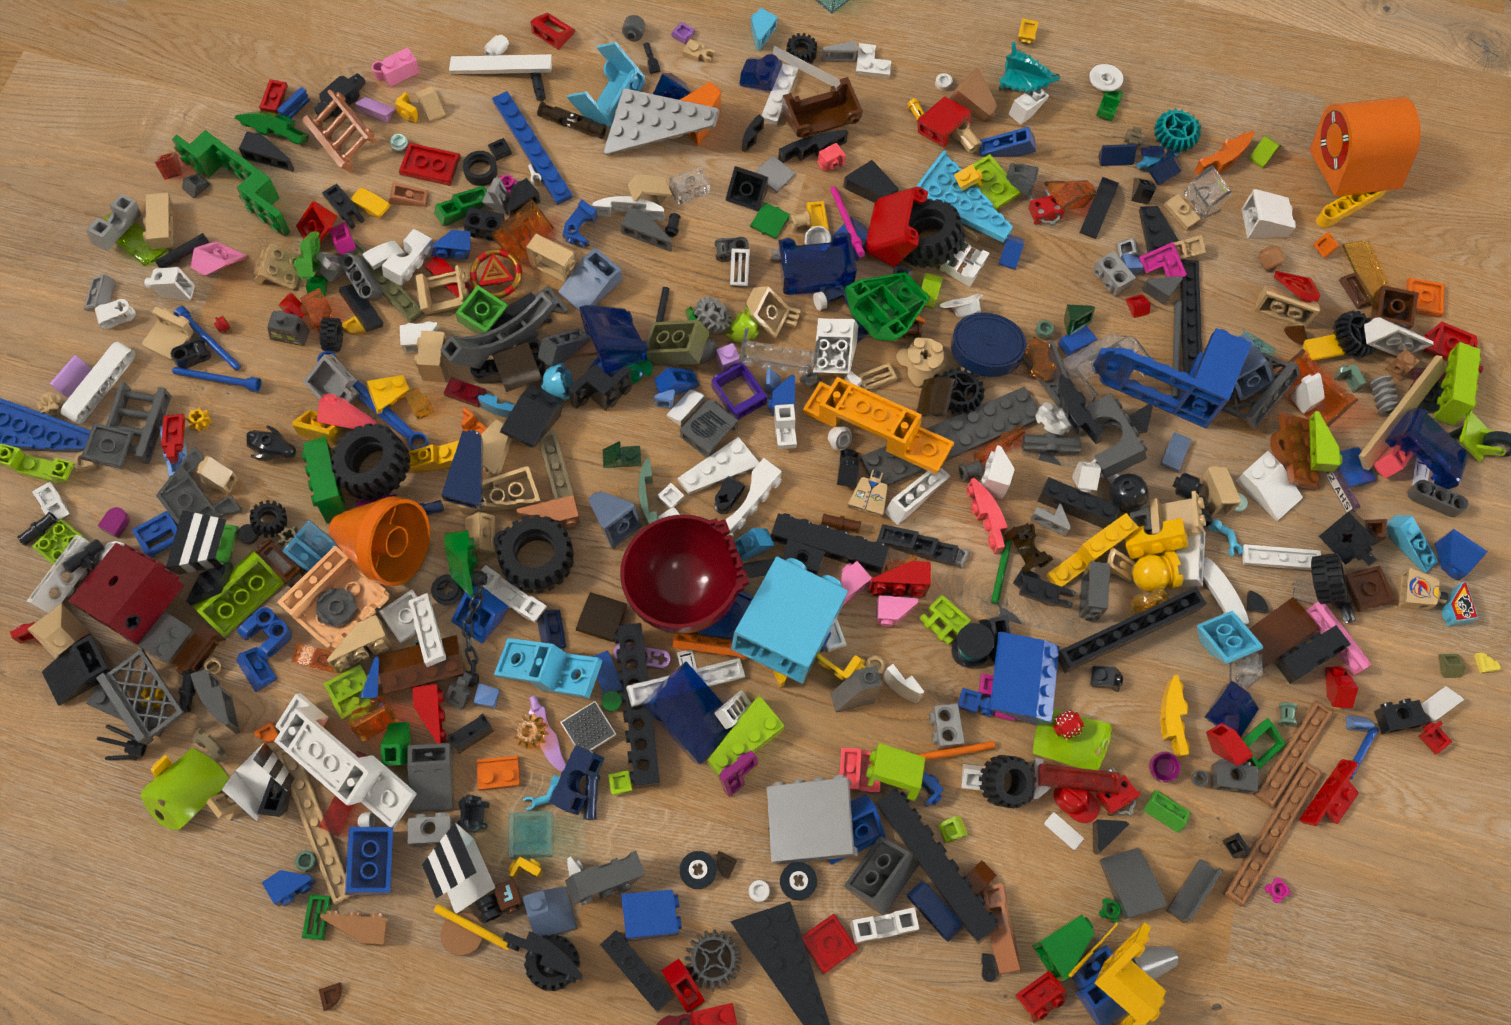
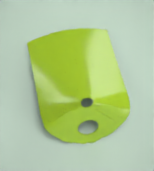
M1053 709L1052 723L1037 725L1033 754L1085 771H1098L1110 743L1111 724L1080 716L1084 724L1082 733L1069 740H1065L1062 735L1058 737L1053 728V725L1056 724L1055 717L1064 712ZM1100 749L1099 755L1097 756L1096 750Z
M191 748L146 785L140 796L148 812L160 825L170 830H179L207 804L209 798L216 796L230 778L210 757ZM160 799L164 800L165 805H164V806L160 805V803L158 802V800H160ZM155 810L162 813L164 820H161L156 815Z

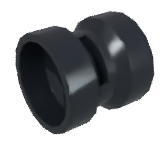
M495 894L488 895L475 902L477 909L481 911L483 923L490 922L503 914L500 907H497Z

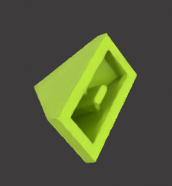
M1266 135L1248 159L1263 168L1282 144Z
M930 273L925 274L921 289L930 297L925 307L934 309L943 277Z

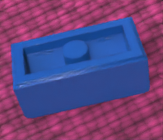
M258 647L239 653L236 660L255 692L260 691L277 680L267 661L257 653Z

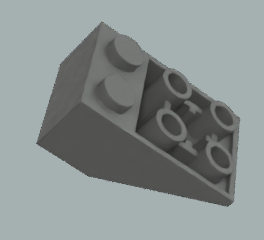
M451 744L408 745L407 767L409 787L417 793L410 804V811L453 810V747Z

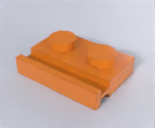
M518 755L478 759V790L520 786Z

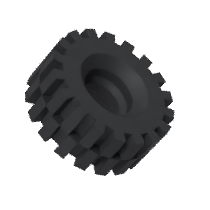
M556 934L542 936L560 948L577 967H580L579 954L575 946L568 939ZM525 954L524 968L526 969V975L538 988L545 991H558L572 983L563 979L564 974L556 972V975L544 972V967L540 965L542 956L536 959Z

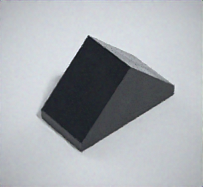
M1135 177L1131 201L1149 204L1156 190L1154 183L1151 180Z
M1151 404L1144 406L1129 416L1131 420L1130 426H1135L1138 433H1147L1153 408Z
M270 777L258 814L280 817L287 812L291 786L286 791L276 780Z
M1101 819L1092 823L1093 852L1096 855L1102 852L1129 823L1127 821Z

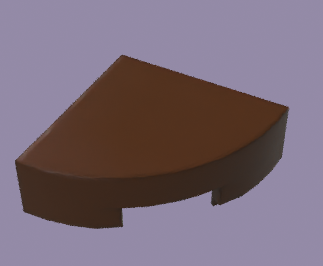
M1304 325L1286 326L1284 329L1286 335L1296 343L1304 344V341L1308 340Z
M341 982L319 989L323 1011L330 1010L339 1001L342 994Z

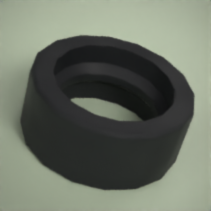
M486 151L471 152L463 161L465 177L473 185H488L497 176L498 169L495 158ZM485 162L490 165V170L484 174L476 175L470 172L471 166L475 163Z

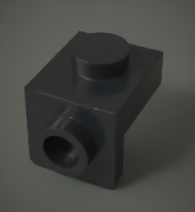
M1093 666L1090 685L1099 688H1112L1115 692H1119L1120 686L1123 685V675L1116 667Z

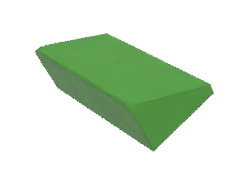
M1157 790L1153 791L1143 810L1177 833L1184 828L1191 813Z

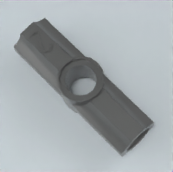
M1051 432L1043 435L1024 434L1022 449L1023 451L1043 452L1047 456H1055L1060 453L1079 454L1081 439L1080 437L1060 436Z

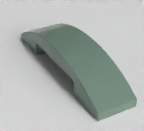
M650 458L645 460L639 477L640 507L647 525L658 520L657 511L649 512L645 484L653 483Z

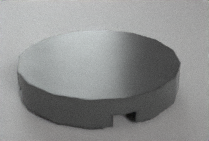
M329 589L319 597L316 614L321 622L329 627H343L355 617L357 601L352 593L346 589Z

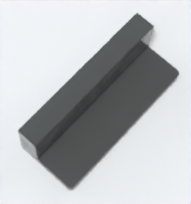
M1198 860L1166 911L1182 923L1191 921L1223 872V869L1220 867L1214 869L1203 860Z

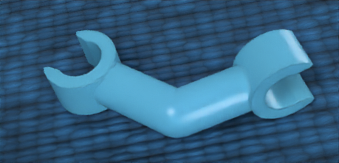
M1214 519L1213 523L1208 526V529L1227 535L1230 544L1228 553L1231 557L1235 554L1233 548L1238 551V555H1241L1243 548L1237 543L1234 531L1222 525L1221 521Z
M557 775L553 776L546 795L536 798L525 797L523 801L531 800L533 802L532 806L525 808V810L532 811L536 806L549 803L552 792L556 788L560 777Z

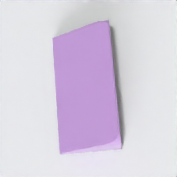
M367 97L362 98L355 104L358 112L389 123L396 111V108Z
M74 355L50 384L58 393L68 398L92 369L78 356Z

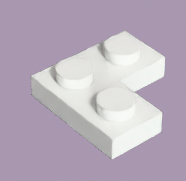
M859 43L856 75L889 79L891 61L874 59L876 45Z

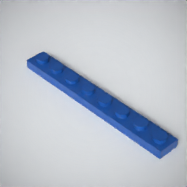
M508 91L493 97L494 105L533 168L540 174L543 184L556 205L573 198L569 188Z

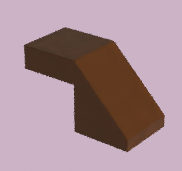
M983 860L966 875L973 886L970 889L975 895L979 894L997 876Z

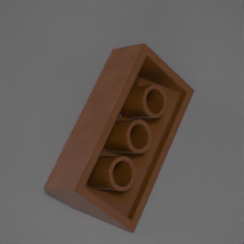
M457 635L441 639L446 660L429 667L424 663L420 644L377 655L379 658V676L383 693L390 694L464 675L466 670Z

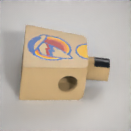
M1409 568L1401 574L1398 608L1430 610L1438 602L1445 604L1448 600V593L1439 591L1440 581L1437 578Z

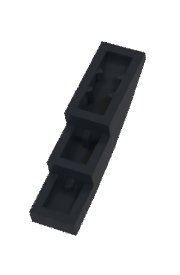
M848 131L826 132L794 141L779 148L778 159L784 163L795 156L800 161L814 153L818 157L819 151L835 143L839 147L847 143Z
M882 524L877 539L878 542H882L887 547L951 566H954L959 551L957 545L939 542L938 538L923 536L918 531Z

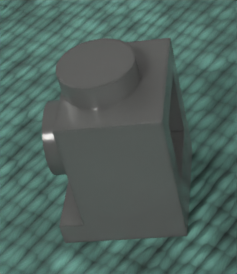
M1143 507L1138 511L1131 512L1130 518L1138 527H1140L1138 522L1144 521L1145 533L1150 535L1149 532L1152 531L1149 507Z

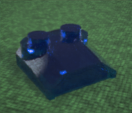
M774 54L765 55L763 58L750 57L746 59L740 75V86L772 91L782 67V60H778V57Z

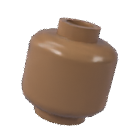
M1272 244L1259 251L1261 254L1258 256V259L1266 271L1272 269L1274 272L1283 267L1282 263L1286 258L1279 246H1273Z

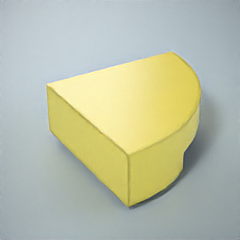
M1474 654L1479 673L1501 670L1499 663L1487 656V654Z

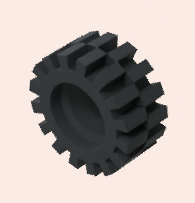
M797 33V37L792 35V39H788L786 52L807 63H813L817 53V42H815L814 37L811 38L809 34L805 36L806 33H803L802 36H800V33ZM804 47L808 51L798 52L796 48Z
M323 317L320 323L321 329H319L321 349L323 351L339 352L343 342L341 319Z
M266 500V504H263V501H261L259 506L255 504L254 509L250 511L251 528L260 537L264 534V538H268V535H271V538H273L275 533L278 535V533L284 530L285 526L287 527L286 510L284 507L282 508L280 503L277 505L276 501H273L272 504H270V500ZM265 515H273L276 517V520L272 523H263L261 518Z

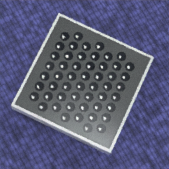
M596 701L560 722L574 746L578 745L590 751L595 750L617 736Z

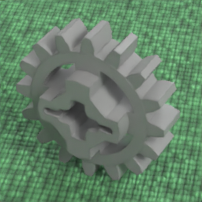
M705 296L694 307L696 310L694 315L698 316L696 320H700L707 327L708 331L712 329L714 334L717 331L721 334L732 323L730 319L732 315L728 314L730 309L725 308V303H719V299L714 300L713 296L710 298Z

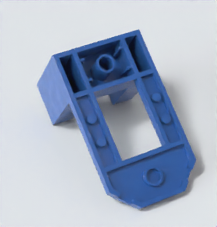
M1216 328L1210 336L1204 353L1199 352L1194 359L1189 374L1179 372L1167 364L1158 363L1151 357H1144L1137 354L1134 350L1126 348H1101L1090 370L1100 376L1099 380L1103 385L1151 404L1203 428H1207L1229 401L1252 343L1243 337H1237L1226 330ZM1133 370H1136L1181 389V393L1177 400L1171 395L1160 393L1153 387H1146L1138 381L1128 378Z

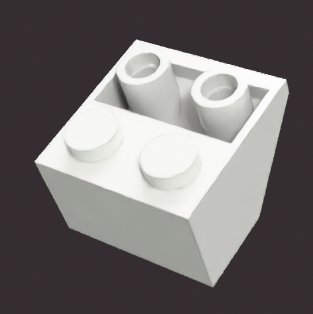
M997 445L995 452H990L980 483L989 491L992 497L1003 500L1010 486L1014 467L1002 447Z

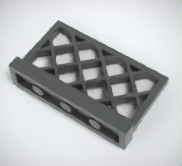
M1261 352L1270 363L1269 368L1271 369L1274 382L1269 387L1255 393H1262L1259 399L1252 401L1250 396L1248 397L1249 402L1238 404L1237 399L1239 398L1234 387L1229 401L1235 400L1236 405L1224 406L1221 410L1248 422L1250 427L1256 429L1301 375L1297 363L1293 361L1287 363ZM1274 368H1285L1282 372L1274 374ZM1246 407L1251 408L1246 415L1240 413L1239 410Z
M142 649L138 650L109 673H102L96 677L139 743L148 745L154 740V736L185 714ZM141 657L144 661L142 670L133 669L135 661ZM122 670L127 671L125 682H119L115 677ZM132 672L141 673L138 684L130 683ZM146 673L153 674L154 680L152 685H144ZM129 686L138 687L135 698L128 697ZM143 687L152 688L149 700L140 699ZM156 689H161L165 692L163 701L154 700ZM139 702L148 703L146 714H139L137 711ZM153 703L162 704L159 716L151 715ZM167 705L174 706L177 711L171 717H165ZM157 718L159 719L157 727L150 731L148 727L149 719Z

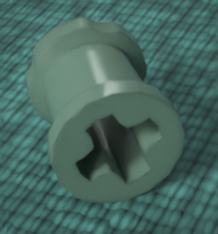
M1290 702L1279 703L1281 719L1278 720V724L1289 727L1296 726L1295 710L1298 709V705Z

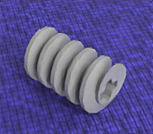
M1392 375L1377 377L1370 383L1374 402H1376L1375 406L1378 409L1377 413L1382 417L1389 416L1400 403L1394 402L1399 399V395H1392L1397 392L1396 388H1391L1395 385V382H1388L1393 379Z

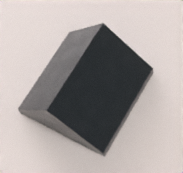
M734 166L725 200L759 211L768 191V176Z

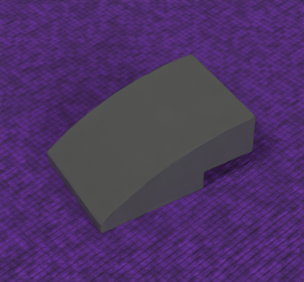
M208 669L192 673L191 678L194 687L208 711L235 734L240 733L232 695L221 687L219 679Z
M1139 848L1099 860L1114 900H1117L1124 920L1167 906L1159 884Z

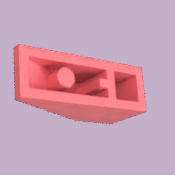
M323 394L319 400L317 422L351 429H355L358 426L364 427V424L372 423L374 426V424L379 423L344 398L337 397L335 394Z
M1409 430L1406 431L1379 456L1373 464L1376 471L1385 479L1402 470L1418 449L1420 443Z

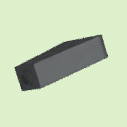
M877 666L856 670L831 692L836 712L875 702L882 686Z

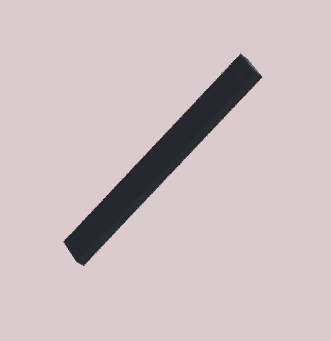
M1181 259L1187 274L1182 277L1183 279L1180 283L1183 372L1189 374L1194 359L1199 352H1202L1199 261Z

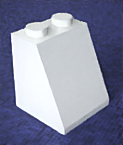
M1253 189L1242 207L1247 238L1289 237L1296 228L1289 198Z

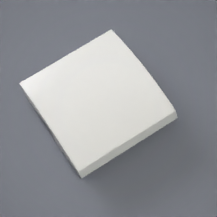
M894 664L886 669L882 678L885 683L904 699L915 704L919 702L924 691L914 677L910 676L905 680Z

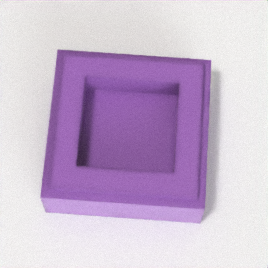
M683 22L672 31V37L683 44H686L695 34V29Z

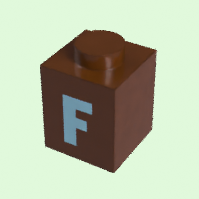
M513 878L495 885L496 888L494 890L501 911L503 913L507 912V914L519 911V907L523 906L516 880Z

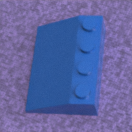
M998 632L990 710L1033 725L1052 723L1059 646L1041 639Z

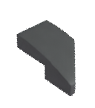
M550 286L534 294L537 298L541 292L547 293L557 304L552 312H568L560 298H557Z

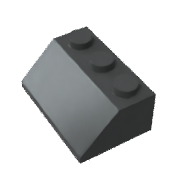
M879 836L844 887L868 907L884 916L920 864L909 851Z

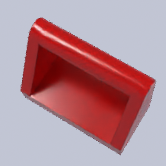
M549 13L537 16L530 22L532 33L558 50L575 32V29ZM549 21L564 31L558 33L545 24Z

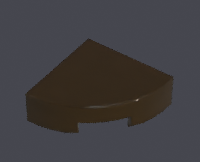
M718 851V870L728 880L737 859Z

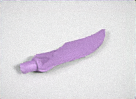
M532 696L529 698L532 706L529 715L534 721L540 746L548 761L562 772L566 763L560 750L557 734L549 726L546 709L541 704L539 705L537 696Z

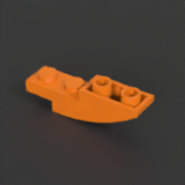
M1244 132L1233 140L1228 139L1225 141L1221 150L1208 158L1204 157L1199 160L1195 173L1200 176L1213 170L1218 175L1230 168L1244 154L1255 132Z

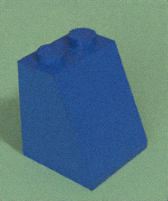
M673 890L621 894L625 933L628 942L679 935L678 929H682L681 916H676L675 908L679 907L678 894L674 895Z

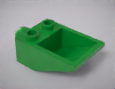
M468 530L445 533L444 546L450 576L469 596L474 595L472 577L475 566H478L477 554H473L472 549H475L474 538H470Z

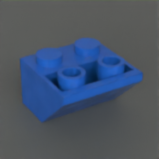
M1095 981L1075 992L1097 1025H1110L1127 1013L1125 1009L1099 988Z

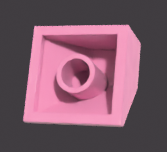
M215 241L194 248L191 268L198 271L201 275H209L247 259V255Z

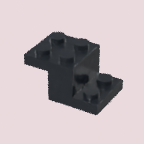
M594 364L568 388L571 405L578 409L580 406H584L590 397L605 411L610 407H614L618 399L622 395L628 394L631 390L630 370L624 366L611 378Z

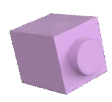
M733 343L716 349V361L722 373L726 372L732 365L740 364L741 358Z

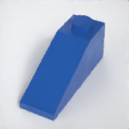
M1029 126L980 140L982 143L980 147L981 157H986L989 154L992 157H1013L1036 152L1035 136Z

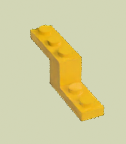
M1125 513L1083 543L1075 554L1048 572L1046 576L1053 584L1061 586V588L1082 574L1090 561H1100L1107 551L1130 536L1139 527Z

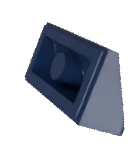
M1137 144L1103 145L1098 155L1100 166L1133 165Z
M545 610L537 620L541 642L554 644L560 649L566 648L560 610Z

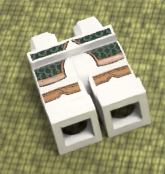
M963 242L957 255L954 254L953 259L947 260L945 264L940 265L939 270L946 272L951 277L971 287L986 263L989 252L985 250L981 252L971 247L968 243Z

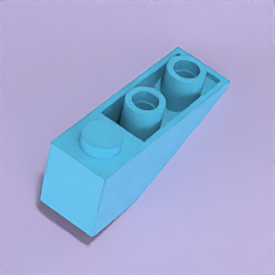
M1395 515L1388 521L1387 534L1391 541L1420 570L1427 573L1438 563L1436 556L1412 515Z

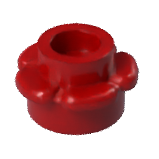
M224 316L215 318L216 322H214V325L219 332L227 333V330L231 329Z

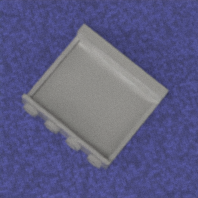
M836 775L830 780L818 777L813 778L812 782H805V780H794L793 784L775 782L773 786L767 787L771 862L787 864L858 857L853 839L849 787L852 781L845 778V775Z

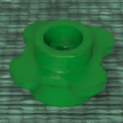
M1109 898L1103 899V906L1099 910V916L1101 918L1106 917L1113 923L1118 922V916L1121 912L1118 902L1111 901Z

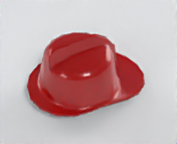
M1065 780L1056 786L1054 790L1055 803L1071 818L1079 823H1089L1097 817L1099 813L1098 801L1083 785L1074 780Z

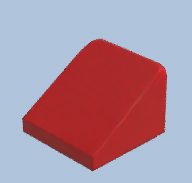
M1143 294L1126 298L1127 305L1134 318L1150 314L1151 303Z

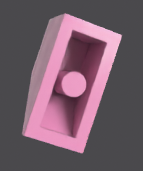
M858 561L854 564L849 563L842 569L840 582L843 586L842 588L848 590L844 604L868 587L872 579Z
M879 596L877 600L876 624H881L883 627L896 625L916 608L918 598Z

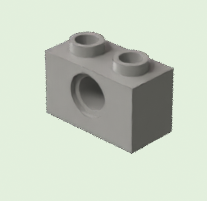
M436 813L435 817H427L426 814H416L414 818H408V845L411 847L437 845L453 825V818L448 816V813ZM434 824L436 826L435 831L432 834H426V828Z

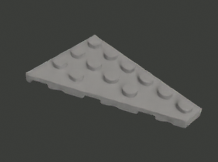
M623 88L603 153L610 156V154L619 151L625 152L629 149L647 146L649 143H659L666 139L682 137L683 134L697 133L703 129L715 128L720 110L715 107Z

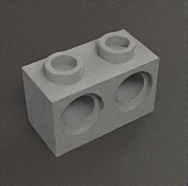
M1115 251L1097 260L1093 268L1096 277L1101 279L1106 289L1113 296L1130 288L1136 278Z
M958 704L934 706L931 713H929V721L931 725H934L935 732L932 733L933 744H937V750L963 746L964 737ZM939 714H946L949 717V721H942ZM943 733H949L952 736V741H946L943 738Z

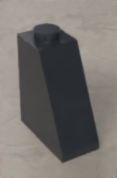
M873 160L845 176L843 184L846 190L873 203L883 196L898 192L899 189Z

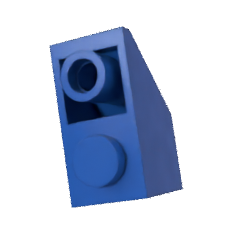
M449 231L433 244L431 256L455 258L457 260L468 259L470 254V231Z
M280 870L263 881L262 884L275 905L286 906L293 902V897L299 893L304 894L313 888L312 885L317 881L309 875Z

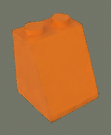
M711 81L680 99L718 108L720 110L719 116L721 114V91ZM703 129L697 133H687V135L699 146L710 129Z

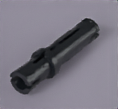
M201 233L178 248L170 249L169 253L154 261L159 268H166L175 262L179 263L180 259L192 253L195 247L208 244L209 241L204 233Z

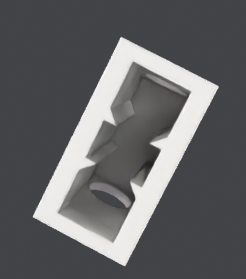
M179 267L154 269L151 278L147 277L145 279V287L153 289L162 298L191 301L195 284Z

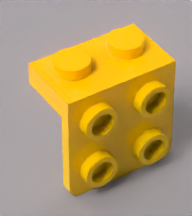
M819 653L816 655L819 659L818 664L829 670L831 668L834 669V675L843 681L856 670L866 668L864 665L866 661L857 655L853 657L845 670Z

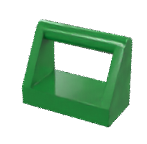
M1269 718L1260 722L1242 739L1249 748L1256 739L1266 732L1275 742L1258 760L1254 754L1252 758L1247 760V762L1251 763V766H1257L1258 771L1286 745Z

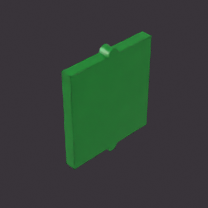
M764 202L750 227L761 232L762 235L766 234L776 239L789 219L790 214L779 209V207H774Z

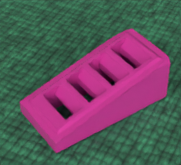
M346 222L331 228L330 233L340 255L356 249Z

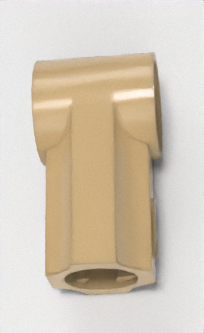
M967 120L951 133L952 138L960 141L968 153L976 152L982 145L969 128Z

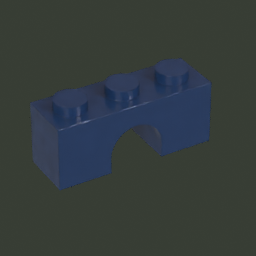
M575 745L556 788L552 792L549 803L568 813L579 815L587 798L579 790V781L586 774L596 777L605 758L586 748Z

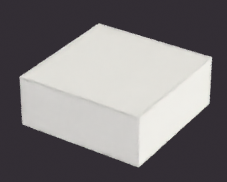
M672 483L657 495L658 499L669 509L677 506L685 498Z

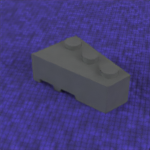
M633 851L623 859L618 860V858L611 860V863L601 866L596 865L572 874L565 882L573 905L582 903L583 906L593 902L596 897L600 896L601 899L612 896L614 891L618 890L619 893L630 890V885L644 876L645 873L637 851Z

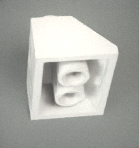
M1380 317L1364 324L1366 343L1394 356H1398L1405 348L1413 354L1434 345L1433 341Z

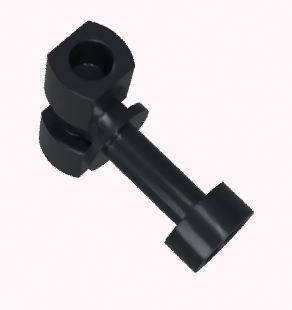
M94 539L86 545L83 552L77 556H71L62 563V566L68 573L74 572L80 566L83 569L87 567L91 572L97 566L94 563L97 560L95 555L105 549L98 539Z

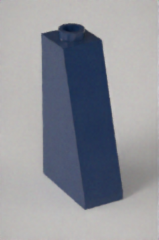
M463 430L441 496L444 501L482 510L483 439L482 435L477 431Z

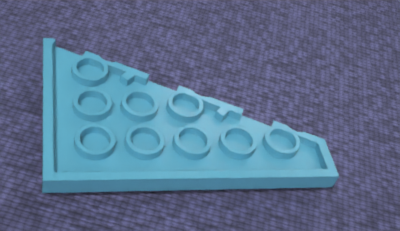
M943 150L917 186L928 191L927 199L934 201L939 199L943 203L946 201L951 206H954L960 214L963 224L1004 243L1012 232L1013 226L1004 219L1001 213H998L992 207L991 201L981 193L978 187L972 185L963 191L961 190L954 174L962 169L958 167L955 161L952 162L947 156V152Z

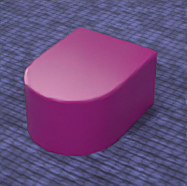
M114 507L105 514L98 527L102 531L119 538L128 526L130 518L122 508Z

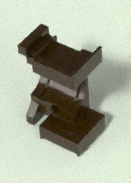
M1026 523L1018 527L1014 526L1004 535L1007 542L1013 540L1025 562L1022 569L1025 574L1033 567H1045L1054 560L1045 551L1040 552L1036 548L1034 543L1036 534L1033 523L1030 525Z

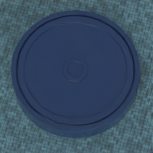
M975 313L964 317L955 326L951 339V351L956 361L968 371L987 377L1004 376L1016 370L1021 364L1026 350V339L1022 330L1011 320L993 313Z

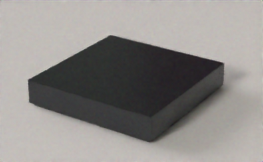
M227 562L199 574L186 602L194 605L222 593L234 566Z

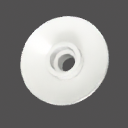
M1100 64L1091 70L1089 79L1097 89L1110 92L1121 87L1123 74L1112 65Z

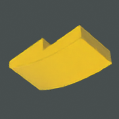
M361 187L350 198L355 206L365 209L367 214L377 218H381L391 206L381 197Z

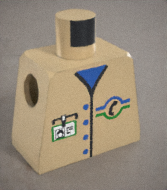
M872 470L870 479L865 477L860 479L849 500L848 508L880 518L883 517L887 484L881 483L882 472Z

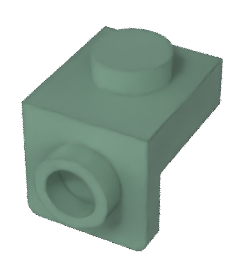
M1356 364L1340 367L1334 376L1335 380L1345 378L1352 393L1359 391L1366 384L1365 377Z

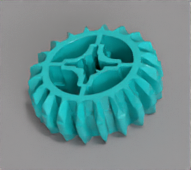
M1175 108L1173 111L1169 109L1166 113L1163 112L1154 126V136L1157 137V142H1161L1160 146H1166V150L1170 148L1173 152L1177 150L1179 153L1183 150L1187 152L1189 149H1192L1198 143L1202 132L1199 120L1195 119V115H1189V111L1183 112V108L1180 111Z

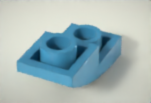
M491 394L478 396L480 406L483 409L501 417L508 418L515 406L509 402L499 404L498 397Z

